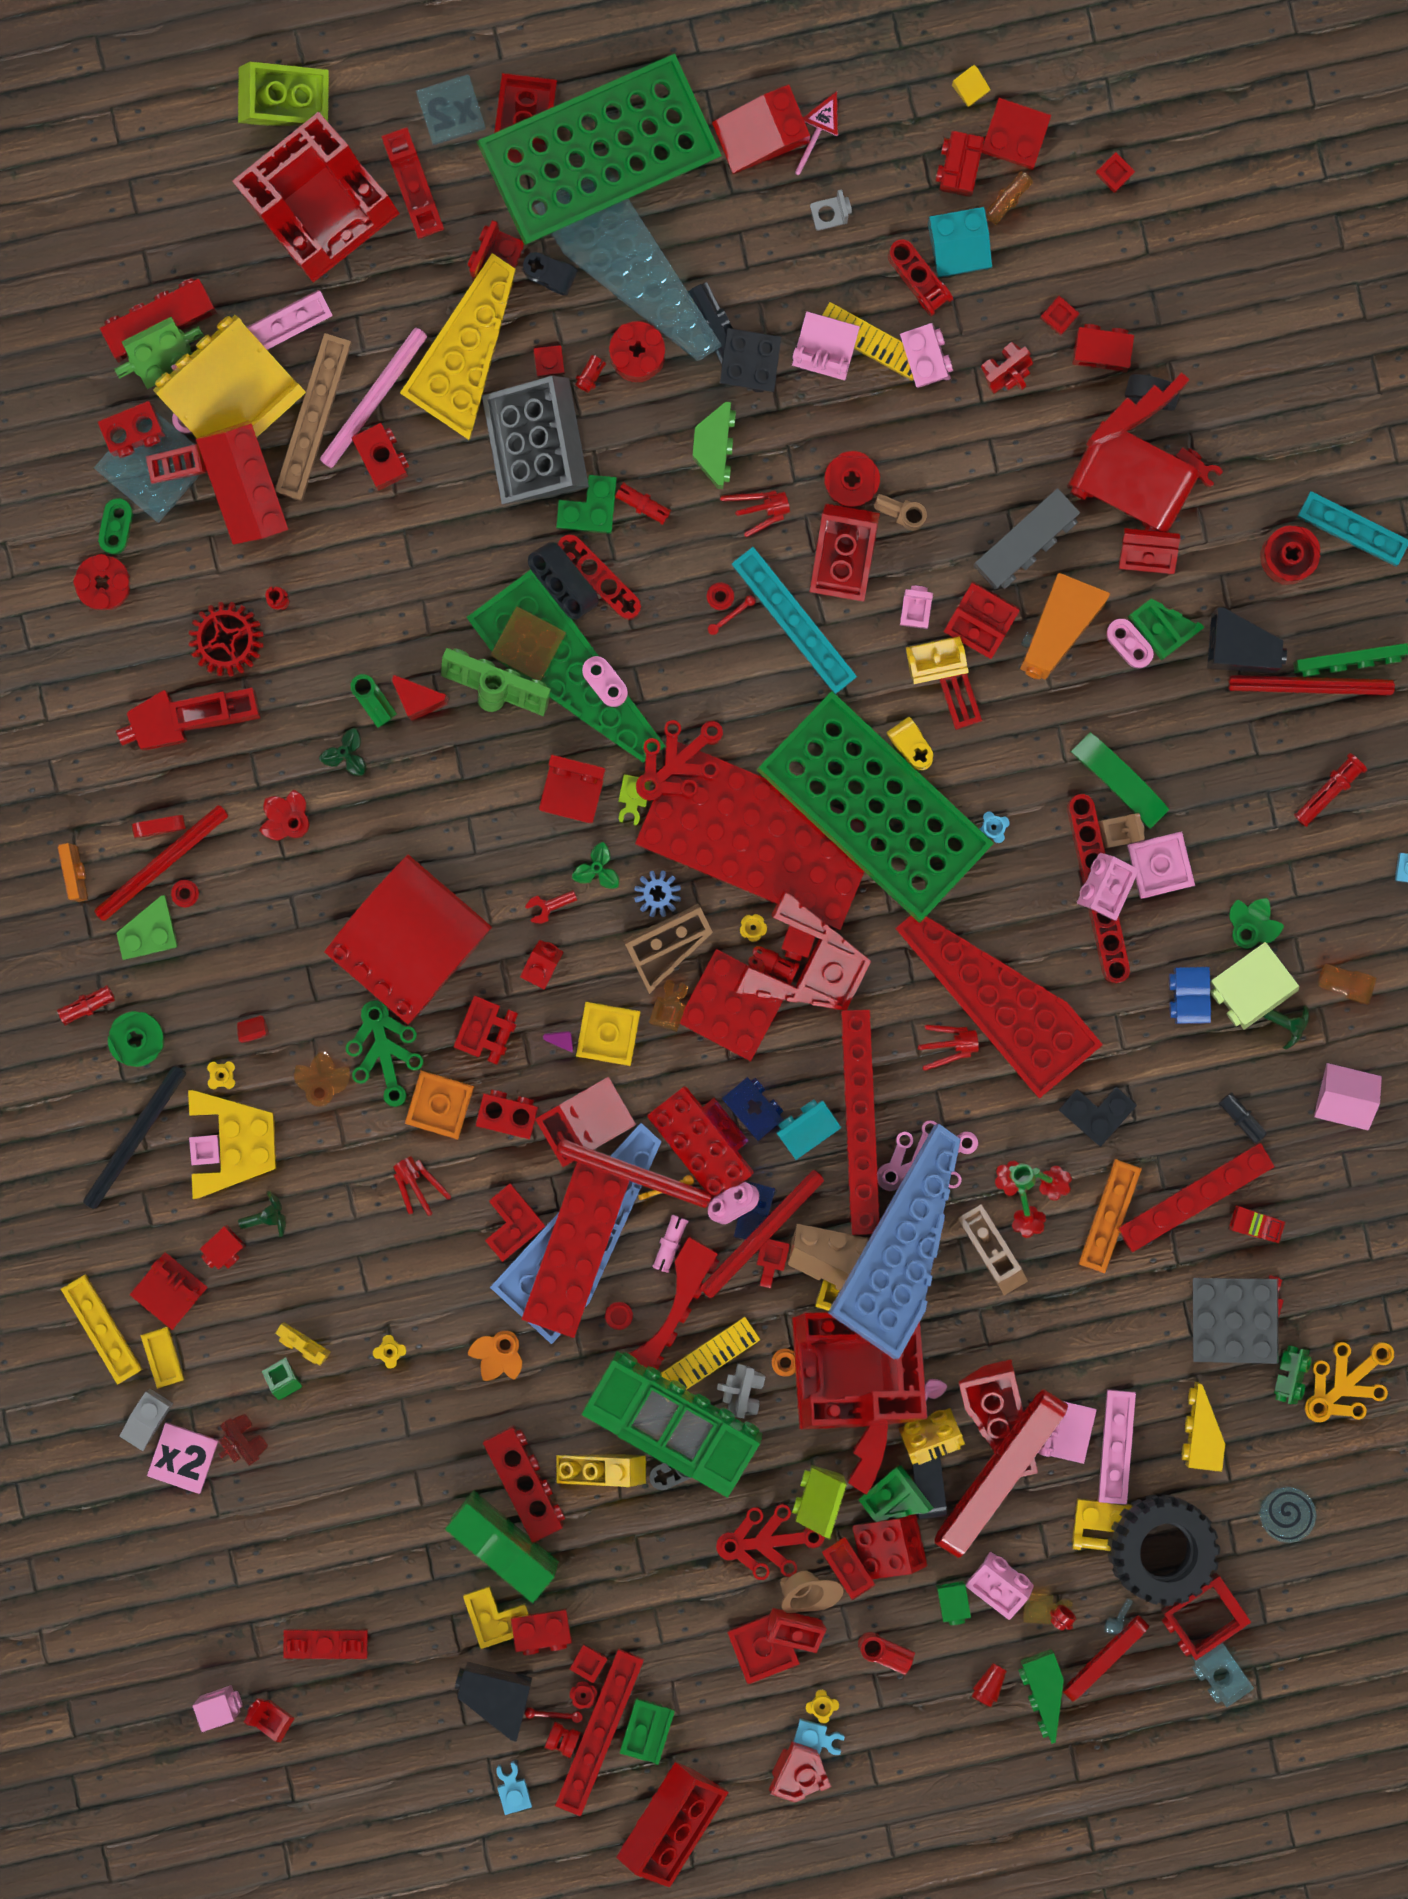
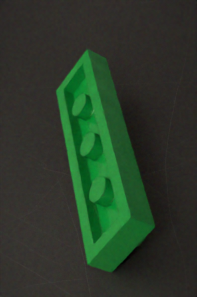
M1408 643L1299 659L1293 662L1294 672H1302L1303 677L1319 675V670L1330 668V673L1346 671L1347 665L1357 664L1358 669L1373 667L1375 666L1374 661L1385 660V664L1402 662V657L1408 655Z

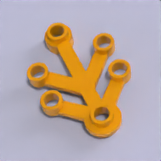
M1337 1342L1333 1347V1353L1336 1356L1334 1387L1327 1394H1325L1326 1376L1330 1372L1329 1364L1323 1360H1317L1312 1365V1371L1315 1374L1314 1395L1307 1399L1304 1409L1307 1417L1314 1422H1324L1331 1415L1351 1416L1357 1420L1363 1419L1366 1416L1367 1409L1360 1402H1354L1350 1406L1333 1404L1341 1396L1365 1397L1376 1401H1383L1388 1395L1386 1387L1381 1384H1374L1373 1386H1357L1355 1384L1378 1364L1387 1365L1391 1363L1394 1359L1393 1348L1384 1342L1374 1344L1371 1348L1370 1356L1347 1375V1362L1351 1354V1348L1345 1342ZM1344 1345L1347 1351L1341 1356L1337 1353V1349L1339 1346ZM1380 1348H1384L1386 1351V1355L1383 1358H1378L1376 1354ZM1319 1364H1324L1326 1367L1325 1372L1322 1374H1318L1316 1371V1367ZM1380 1387L1383 1389V1395L1376 1398L1374 1390ZM1316 1403L1323 1405V1410L1320 1413L1314 1412L1313 1408ZM1356 1406L1362 1407V1413L1359 1416L1353 1414V1409Z

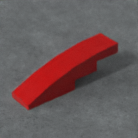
M1181 372L1164 392L1154 385L1137 404H1134L1127 397L1089 438L1086 445L1092 448L1140 425L1165 407L1185 388L1190 379Z

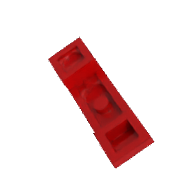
M406 127L381 136L418 239L444 230L408 128Z

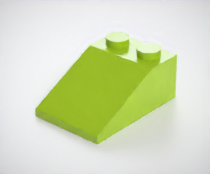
M248 62L240 66L238 123L264 126H301L317 112H320L328 122L329 70L259 62Z
M811 1465L810 1471L805 1470L800 1486L805 1488L802 1498L796 1497L792 1513L796 1514V1522L826 1538H830L846 1487V1481L843 1474Z

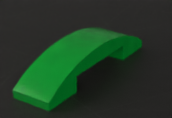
M1091 732L1071 751L1089 771H1092L1130 808L1133 814L1139 813L1141 821L1149 829L1170 810L1124 761Z

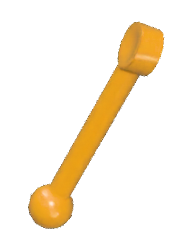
M686 1175L679 1182L691 1186L694 1183V1179L692 1176ZM652 1190L638 1195L640 1201L662 1192Z

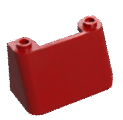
M1101 421V423L1099 424L1098 428H1099L1105 421ZM1125 432L1092 448L1087 447L1067 487L1071 489L1070 493L1082 500H1085L1086 497L1092 498L1094 496L1140 520L1142 525L1146 527L1145 530L1169 532L1194 487L1200 471L1148 442Z

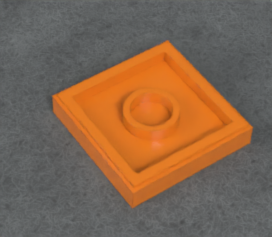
M421 1070L405 1124L458 1140L474 1086Z

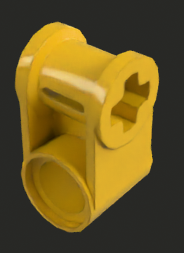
M907 717L886 732L893 745L917 771H924L931 766L933 751L910 717ZM919 751L920 754L926 752V762L923 763L921 760L915 761V752Z

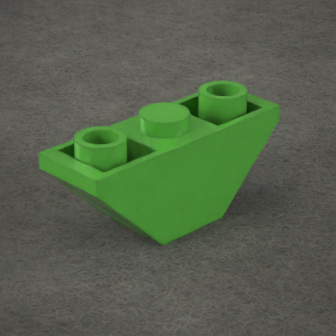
M731 402L723 403L695 427L693 460L718 489H723L724 482L730 481L731 466L726 465V454L732 455L733 438H728L729 427L735 426L736 410H731Z

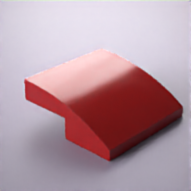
M972 581L943 632L953 638L960 636L962 643L992 659L1018 615L1020 608Z

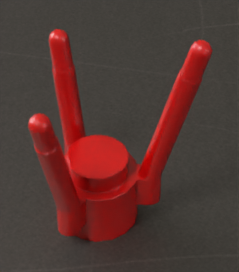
M774 490L767 493L720 496V500L765 499L763 504L747 507L735 512L737 516L765 510L767 516L773 515L746 531L744 536L749 537L774 522L784 520L783 514L790 513L789 502L785 492L777 493Z
M925 1025V1030L956 1033L958 1035H953L952 1041L918 1045L919 1050L954 1047L955 1052L960 1051L959 1053L924 1065L922 1067L924 1071L961 1058L971 1057V1053L978 1052L979 1050L976 1030L968 1031L967 1027Z
M410 1156L393 1166L396 1172L393 1176L399 1185L408 1214L413 1213L405 1184L410 1183L427 1215H432V1211L415 1181L421 1177L418 1172L446 1199L449 1200L451 1198V1195L424 1168L420 1160L415 1162L413 1157Z

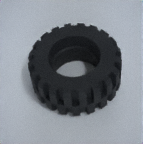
M1162 1494L1160 1497L1149 1495L1146 1496L1144 1501L1137 1499L1132 1502L1133 1507L1127 1510L1124 1508L1119 1514L1122 1516L1119 1523L1114 1521L1111 1527L1114 1530L1113 1537H1108L1107 1545L1111 1547L1108 1559L1114 1566L1112 1571L1115 1577L1120 1579L1121 1584L1134 1595L1155 1605L1161 1603L1164 1606H1173L1174 1602L1181 1604L1188 1602L1190 1595L1197 1597L1203 1592L1200 1587L1204 1583L1209 1586L1213 1580L1209 1575L1212 1570L1217 1571L1219 1565L1215 1561V1556L1220 1555V1546L1215 1542L1218 1539L1216 1530L1211 1528L1212 1522L1210 1519L1202 1514L1201 1510L1196 1506L1171 1495ZM1162 1524H1171L1177 1526L1185 1535L1187 1543L1185 1558L1181 1565L1169 1574L1162 1576L1151 1574L1142 1565L1140 1558L1141 1544L1145 1536L1153 1528Z

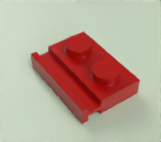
M1124 528L1119 569L1174 574L1180 534Z

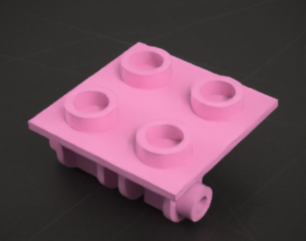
M806 311L798 345L793 353L794 360L792 366L846 380L860 326Z
M1065 1402L1068 1404L1065 1416L1038 1453L1047 1457L1053 1456L1084 1464L1097 1409Z

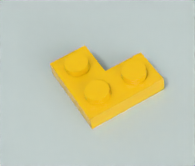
M490 1586L463 1595L481 1649L513 1639L511 1617L529 1614L526 1603L499 1612Z

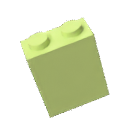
M1264 942L1211 980V987L1213 989L1210 990V993L1218 1004L1223 1002L1229 1009L1227 1016L1235 1026L1240 1024L1245 1030L1298 992L1299 985L1267 943Z

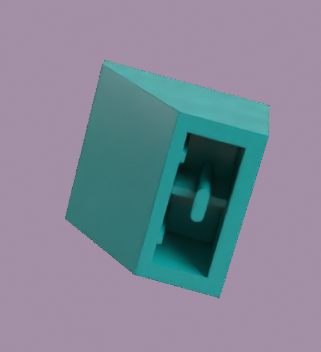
M815 1099L811 1100L800 1108L803 1113L794 1119L790 1115L778 1124L780 1130L776 1133L795 1160L841 1129V1126L822 1100L818 1103Z

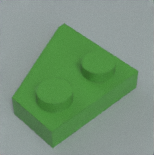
M166 895L160 896L116 933L123 960L178 948Z

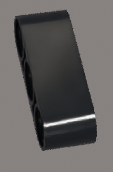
M549 542L529 555L528 565L531 571L569 618L578 619L597 607L599 599L595 590L558 544Z
M939 1446L934 1447L936 1459H934L931 1449H929L932 1460L921 1465L918 1463L912 1464L914 1483L934 1508L925 1514L918 1513L919 1519L947 1516Z

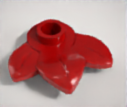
M292 790L286 800L277 796L265 798L263 809L269 820L260 827V832L265 837L277 841L287 836L291 838L303 837L308 832L310 825L309 819L305 814L307 805L305 798L296 790ZM297 819L298 826L296 828H292V822Z

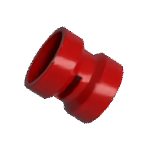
M554 1721L544 1748L551 1751L559 1750L563 1756L571 1758L580 1731L565 1729L562 1724Z

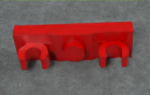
M284 1629L283 1659L368 1658V1630Z

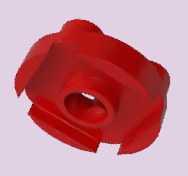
M847 451L838 455L827 466L824 484L832 501L843 507L856 508L869 503L873 499L879 488L880 473L876 464L867 455L858 451ZM850 472H854L855 477L860 478V483H855L854 487H850L848 482H844V477H849Z
M98 554L86 559L78 567L73 580L79 599L85 605L95 610H112L119 607L127 599L130 592V575L127 568L118 559L104 554ZM99 576L102 578L105 576L109 577L107 581L109 587L106 590L103 587L99 590L96 588L98 584L96 579Z

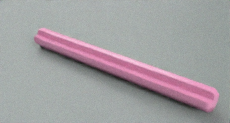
M418 328L413 329L320 457L321 462L326 466L334 467L353 441L351 437L358 434L427 339V335Z

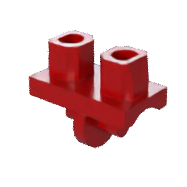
M1011 342L1002 350V355L1006 359L1004 363L999 366L992 358L981 366L988 387L993 394L1004 386L1008 391L1015 385L1020 390L1027 387L1023 379L1030 374L1028 368L1033 365V361L1029 356L1030 352L1025 346L1021 349Z

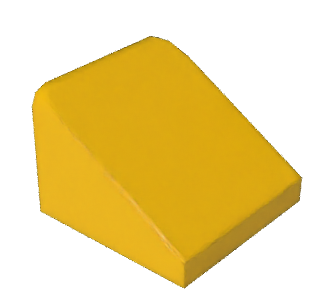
M976 65L971 66L952 82V87L968 107L990 91L988 84Z

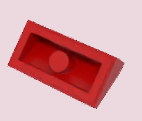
M772 1608L766 1640L767 1642L817 1653L827 1628L822 1620L797 1613H787L781 1609Z

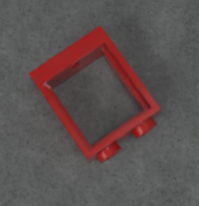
M1216 1572L1210 1576L1213 1580L1209 1586L1204 1583L1200 1587L1203 1592L1197 1597L1213 1587L1234 1619L1194 1646L1173 1616L1175 1612L1196 1599V1596L1190 1595L1188 1602L1183 1604L1174 1602L1173 1606H1166L1161 1609L1165 1615L1161 1619L1170 1634L1176 1631L1181 1639L1177 1644L1187 1657L1191 1654L1195 1660L1251 1623Z

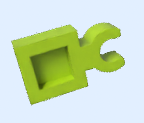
M624 774L618 802L626 803V807L619 813V822L623 823L625 814L632 813L635 816L634 825L637 826L640 821L637 808L638 806L646 808L647 800L642 799L637 794L636 782L639 777ZM651 782L645 783L644 786L647 790H650Z

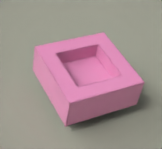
M218 1135L189 1137L191 1165L220 1163Z

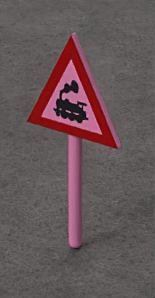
M837 91L803 117L805 123L817 128L795 171L796 175H800L821 130L838 136Z

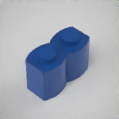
M1209 967L1174 968V974H1169V990H1174V1001H1171L1169 1004L1170 1018H1175V1024L1211 1023Z

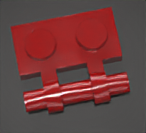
M474 995L453 1047L479 1058L483 1048L489 1049L491 1052L487 1061L498 1065L501 1055H505L507 1050L505 1045L511 1032H514L517 1026L514 1023L518 1013L508 1009L505 1018L497 1017L500 1009L499 1005ZM493 1024L501 1027L495 1042L487 1040Z

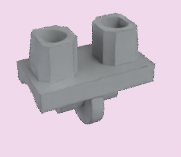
M738 1363L735 1375L728 1374L726 1384L718 1383L717 1390L724 1391L722 1402L729 1403L728 1410L735 1417L744 1418L745 1415H757L760 1405L759 1400L749 1398L750 1388L762 1389L765 1375L754 1371L755 1369L747 1365Z

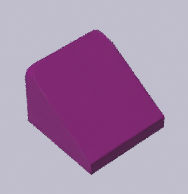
M566 1031L543 1035V1040L574 1053L572 1032Z

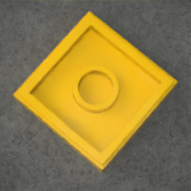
M585 1002L576 1056L631 1066L640 1011Z

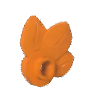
M500 1331L494 1337L482 1336L469 1348V1356L482 1359L481 1375L484 1381L496 1379L503 1372L508 1377L516 1379L522 1369V1359L517 1352L519 1340L511 1331ZM501 1340H509L511 1343L510 1348L503 1349L500 1346Z

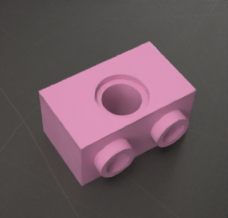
M232 1685L201 1695L193 1704L201 1732L233 1722L241 1712L240 1707L243 1706L239 1692H234Z

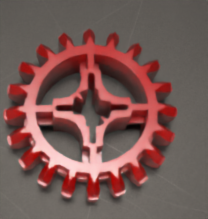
M219 602V611L216 612L215 608L209 605L208 610L211 613L209 616L203 611L199 612V616L204 619L202 623L193 620L192 624L199 629L198 631H189L190 636L197 637V640L189 642V646L193 648L198 647L197 650L192 652L194 658L203 656L198 662L200 667L205 666L209 662L207 667L208 673H212L218 667L217 675L219 677L224 675L225 669H227L230 677H234L235 667L243 674L245 673L242 666L243 663H246L250 668L254 666L253 662L249 660L251 655L257 659L260 658V654L255 652L254 648L261 649L264 647L263 643L256 641L257 638L264 637V633L254 631L261 626V623L259 621L250 623L255 616L253 612L243 616L246 611L245 606L241 605L237 612H235L236 605L234 602H230L228 610L225 609L223 602ZM221 618H235L243 622L245 626L227 629ZM214 623L216 635L205 645L206 631ZM221 628L226 634L233 636V640H230L232 641L230 644L231 649L224 643H220V639H223L221 638L223 635ZM248 634L247 647L239 656L237 643L244 638V635ZM221 649L226 650L232 661H217L211 658L208 653Z

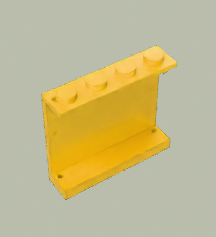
M234 315L232 318L228 316L217 325L219 330L211 337L209 335L204 336L196 344L198 349L191 355L188 353L183 355L176 362L177 368L171 374L166 372L156 380V387L153 389L196 438L245 421L252 423L256 437H258L306 393L242 323L238 316Z

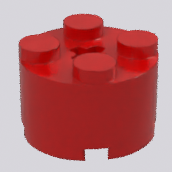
M640 321L629 322L621 325L611 338L609 347L611 363L616 372L625 380L644 382L654 377L662 369L665 362V343L661 333L652 325ZM641 347L642 352L645 353H640L639 357H634L631 350Z
M1292 525L1281 527L1270 535L1262 546L1260 552L1262 568L1272 580L1282 585L1299 583L1311 575L1317 568L1320 559V544L1316 536L1307 528ZM1293 550L1296 555H1294L1293 559L1288 560L1285 555L1287 551Z

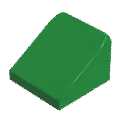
M286 1357L262 1371L271 1393L278 1400L283 1399L302 1387L300 1380Z

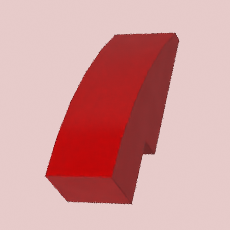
M253 688L229 693L222 691L169 703L175 731L222 726L261 718L256 693Z
M888 1425L868 1426L853 1449V1453L861 1459L850 1474L847 1482L866 1495L877 1476L883 1460Z

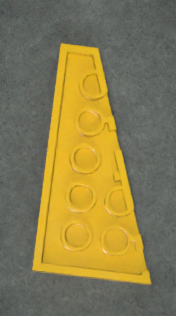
M493 253L400 392V394L468 440H470L516 273L515 268Z

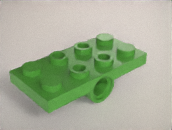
M446 648L442 657L441 676L478 690L477 701L482 709L494 712L501 709L506 701L541 716L545 715L551 691L545 683L536 679L531 681L524 679L518 672L511 669H506L505 671L499 669L486 659L476 660L471 658L463 650Z

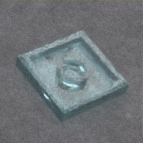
M469 74L416 91L433 145L486 129Z

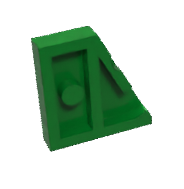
M1152 598L1128 616L1161 661L1205 628L1201 623H1194L1184 618L1181 613L1165 608L1162 603Z

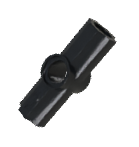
M706 282L693 287L686 292V296L699 319L697 322L706 341L711 343L722 365L727 328H733L724 309H720Z

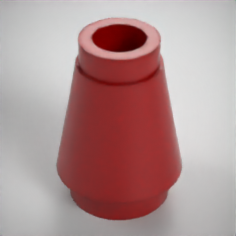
M992 1663L990 1668L972 1688L974 1692L971 1697L991 1708L994 1702L997 1703L1007 1671Z

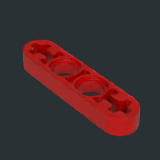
M570 534L563 536L558 542L563 551L565 550L564 543L567 541L570 544L573 542L577 543L575 549L580 555L583 550L588 553L582 556L575 566L595 592L623 619L631 620L636 618L641 611V604L633 592L578 537ZM571 552L566 554L571 561L577 559ZM586 560H593L597 563L598 568L593 575H586L581 569L582 564ZM608 579L615 581L617 584V590L611 595L604 594L601 590V584ZM624 590L626 594L622 595V597L628 603L632 600L635 602L633 606L635 612L627 611L623 613V604L619 600H617L616 604H613L611 600L617 598L621 591Z
M1140 1615L1133 1618L1064 1686L1062 1692L1072 1702L1078 1699L1147 1631L1149 1624Z

